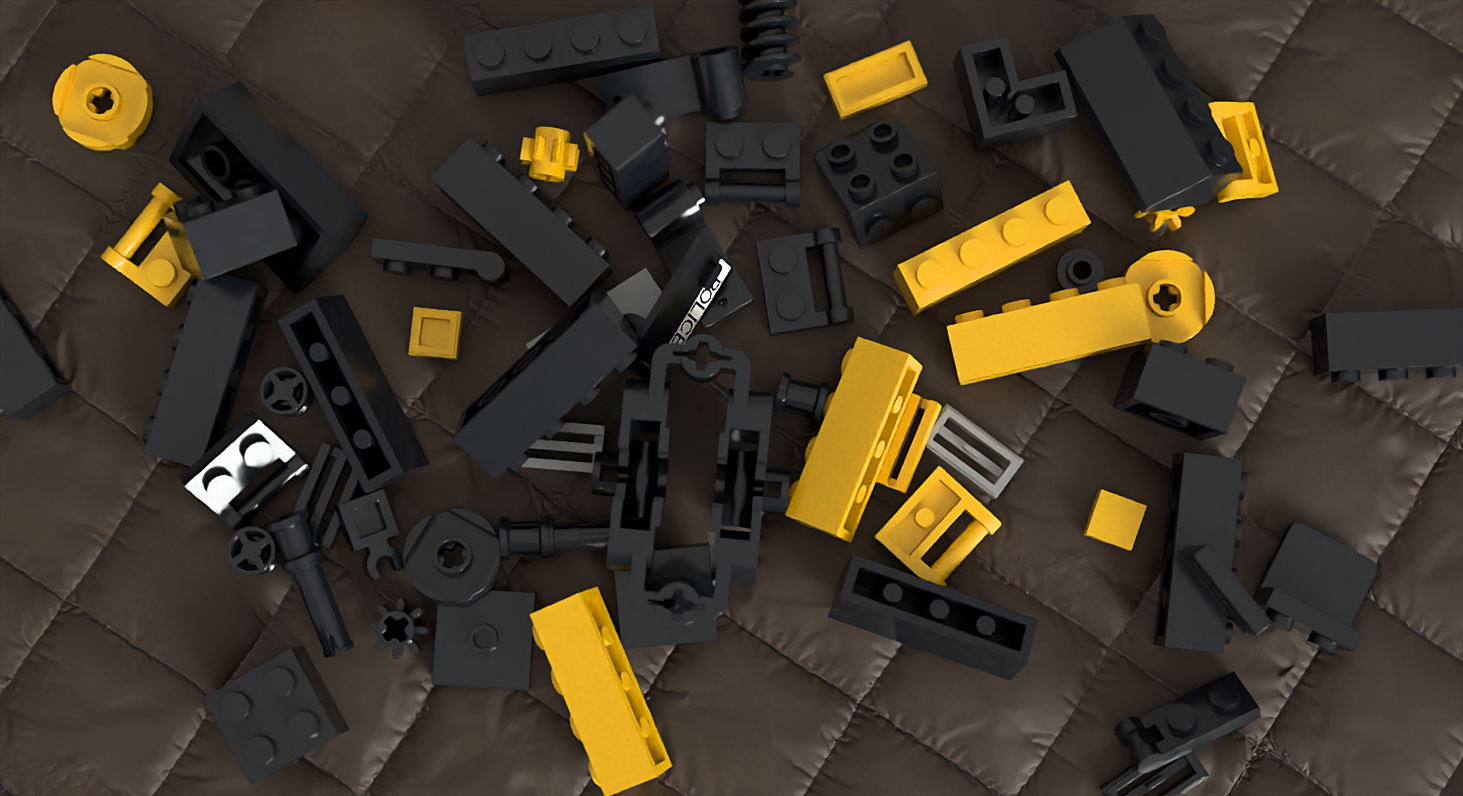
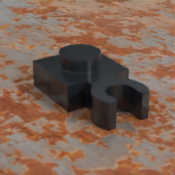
M384 489L370 492L334 506L350 551L365 549L366 555L363 559V570L370 580L380 578L379 572L376 569V562L382 556L389 559L393 571L403 569L401 554L396 549L390 547L387 541L388 538L400 533Z

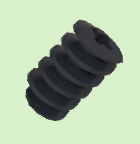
M738 0V3L743 6L739 10V21L744 24L740 29V39L746 43L741 48V57L747 61L742 66L743 76L753 81H778L792 77L794 73L788 70V66L799 63L801 55L787 52V48L799 44L800 37L787 34L786 29L797 26L799 21L795 16L785 15L784 11L797 7V0Z

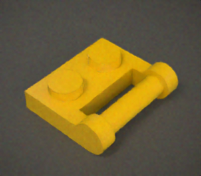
M1209 103L1213 119L1224 138L1232 145L1235 157L1244 171L1217 194L1218 202L1234 199L1263 198L1279 192L1254 103Z
M159 182L151 192L154 195L153 199L115 247L108 246L100 257L163 305L173 309L189 289L192 280L198 277L182 269L168 230L140 266H137L130 260L163 218L162 215L166 214L170 208L174 210L172 204L182 199Z
M938 466L873 537L916 577L946 587L945 580L987 533L993 535L1002 524L943 468ZM965 511L973 521L931 567L926 565L920 558L959 515Z

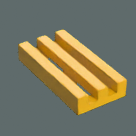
M913 393L911 394L876 483L906 494L942 407L938 402L923 399L921 396ZM918 409L925 410L897 480L890 478Z

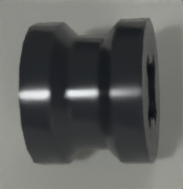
M277 367L269 371L262 379L259 388L260 398L264 406L271 412L288 418L299 417L307 413L313 406L316 398L305 374L289 367ZM297 386H299V387L296 389V395H295V397H294V393H295V390H294V389H295Z
M264 527L242 528L230 538L227 545V557L230 564L237 571L246 575H265L270 573L280 565L283 559L274 533H268ZM264 547H266V548L264 549V554H263L264 560H263L262 557H261V555H262V549H263Z

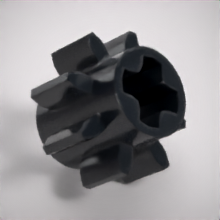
M406 598L398 599L396 611H392L385 604L377 606L382 618L379 623L368 625V629L377 631L380 638L373 648L378 650L386 646L393 647V659H400L402 657L403 646H408L415 653L421 652L422 647L417 639L421 634L432 632L431 628L422 626L419 619L426 609L421 607L413 612L407 610L408 603ZM393 619L408 620L409 625L405 628V633L408 635L407 638L403 636L392 637L391 632L395 629V625L392 622Z

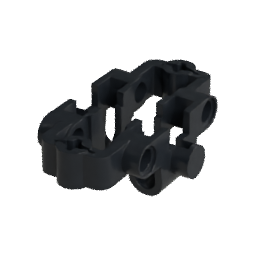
M707 334L694 335L684 344L668 343L658 347L652 358L650 380L626 378L618 444L620 452L596 451L592 473V495L613 497L606 569L630 572L628 594L631 604L637 610L657 613L660 620L672 627H684L693 622L696 617L713 618L721 615L728 605L730 582L755 584L762 511L786 513L790 470L766 468L773 393L749 390L751 362L748 356L736 349L723 348L715 337ZM702 347L709 349L710 357L717 358L716 362H708L706 370H698L696 361L688 359L690 356L698 355L699 348ZM669 368L683 369L687 377L699 383L711 382L721 373L735 375L734 389L729 388L725 433L720 432L710 527V533H715L710 579L715 580L713 597L699 596L692 586L683 582L670 583L664 586L660 592L646 590L647 574L652 573L656 529L662 528L671 448V428L667 427L671 383L667 382ZM632 432L660 434L659 442L634 439ZM729 441L758 444V448L756 451L734 450L729 448ZM603 467L619 468L618 481L602 480ZM764 482L780 484L779 497L763 496ZM625 517L649 518V519H651V522L636 521V520H625L624 518H625ZM721 526L742 527L749 529L750 532L720 528ZM675 590L684 591V599L692 601V604L707 605L708 608L685 610L681 618L676 619L672 617V609L664 608V605L651 604L649 601L650 599L664 601L665 598H673Z

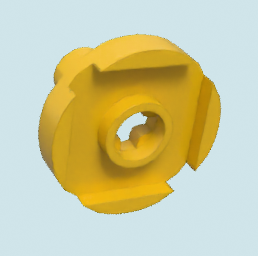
M96 54L88 56L90 60L83 61L78 66L72 64L61 74L53 92L52 104L54 112L58 115L63 130L73 140L93 150H124L133 146L151 119L153 111V90L151 85L133 65L114 55ZM106 91L112 92L111 100L114 101L112 108L106 110L104 114H98L99 109L92 104L94 98H103Z
M1173 250L1151 252L1129 266L1123 273L1122 277L1126 278L1127 284L1139 281L1152 335L1151 341L1146 344H1159L1160 340L1181 344L1200 332L1203 325L1212 316L1215 304L1212 281L1205 271L1202 272L1198 265L1192 262L1193 259L1184 253ZM1160 286L1167 287L1168 294L1176 295L1177 298L1176 303L1169 305L1168 311L1161 310L1160 305L1153 301V295L1159 293Z

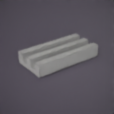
M946 404L940 411L925 446L926 450L993 499L999 496L1024 461L949 404ZM947 419L1009 463L1006 469L1000 468L943 426ZM938 434L998 479L995 484L989 482L933 440L935 435Z
M566 422L557 433L595 436L594 444L538 439L530 447V449L593 454L592 463L529 458L521 466L524 468L592 474L596 451L603 452L605 426Z

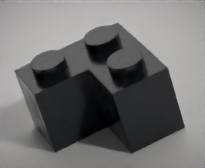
M1007 36L959 48L953 64L976 151L1064 131L1077 118L1078 115L1066 70L1019 81Z
M252 182L232 189L230 191L232 198L219 203L212 201V199L202 200L201 195L190 196L173 203L175 211L164 214L162 217L182 269L202 280H207L297 246L276 189L266 186L260 187L259 182Z

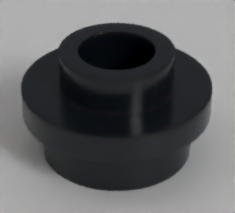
M1082 248L1070 250L1057 263L1056 279L1063 290L1077 288L1079 295L1094 292L1097 289V283L1103 281V264L1100 258L1090 250ZM1075 264H1083L1087 267V279L1081 280L1075 277L1073 274V266Z

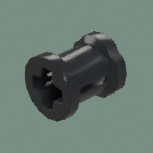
M783 372L772 412L780 414L782 411L798 414L810 418L812 424L819 425L830 384L822 382L820 386L793 379L790 373Z

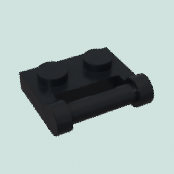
M706 122L705 201L707 206H719V202H785V207H799L800 123ZM720 172L785 173V184L719 183Z
M825 228L809 233L756 241L755 245L770 336L844 325L855 321L853 307L847 305L838 244L842 243L839 228ZM818 248L829 310L815 312L805 252L806 250Z
M252 411L179 478L184 487L221 516L237 532L242 528L251 526L250 519L295 478H304L310 472L312 466L293 446ZM278 457L285 462L237 506L231 502L236 495Z

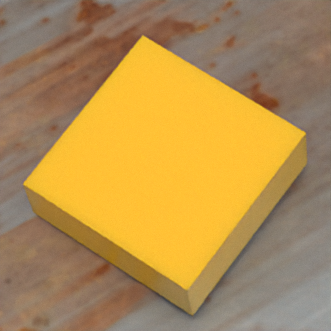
M414 307L408 354L417 357L458 360L463 313L460 311Z
M1100 489L1097 492L1083 535L1120 549L1131 551L1147 506Z

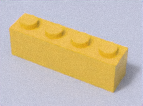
M1068 180L897 265L892 275L913 316L1081 233L1091 221Z
M1118 277L1097 283L1098 291L1079 295L1077 288H1071L1050 294V302L1031 306L1030 299H1024L1002 305L1003 313L984 317L983 310H977L955 316L956 324L947 326V331L960 385L1149 343L1152 335L1139 281L1127 284L1125 277Z
M861 337L857 338L854 348L846 352L841 365L842 377L835 392L828 396L823 408L824 421L818 435L810 440L806 448V465L800 479L793 483L788 492L786 516L820 532L849 543L852 542L923 367L910 354Z
M598 587L582 591L529 614L533 622V637L537 645L546 653L552 668V683L556 691L565 699L571 714V729L576 738L582 741L589 757L590 775L593 781L598 786H601L604 796H611L656 778L671 768V761Z

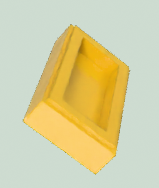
M910 40L824 74L822 79L840 121L926 87L928 83Z

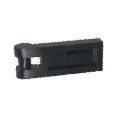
M379 238L372 239L370 257L378 265H383L382 271L385 273L410 276L412 269L430 271V277L433 279L453 282L458 281L459 275L481 277L484 283L492 288L504 286L510 277V270L502 257L493 252Z
M1233 671L1139 718L1134 716L1122 720L1116 725L1114 734L1122 746L1129 747L1132 751L1130 759L1140 773H1148L1261 718L1260 707ZM1156 734L1161 739L1156 744L1147 741L1148 738Z

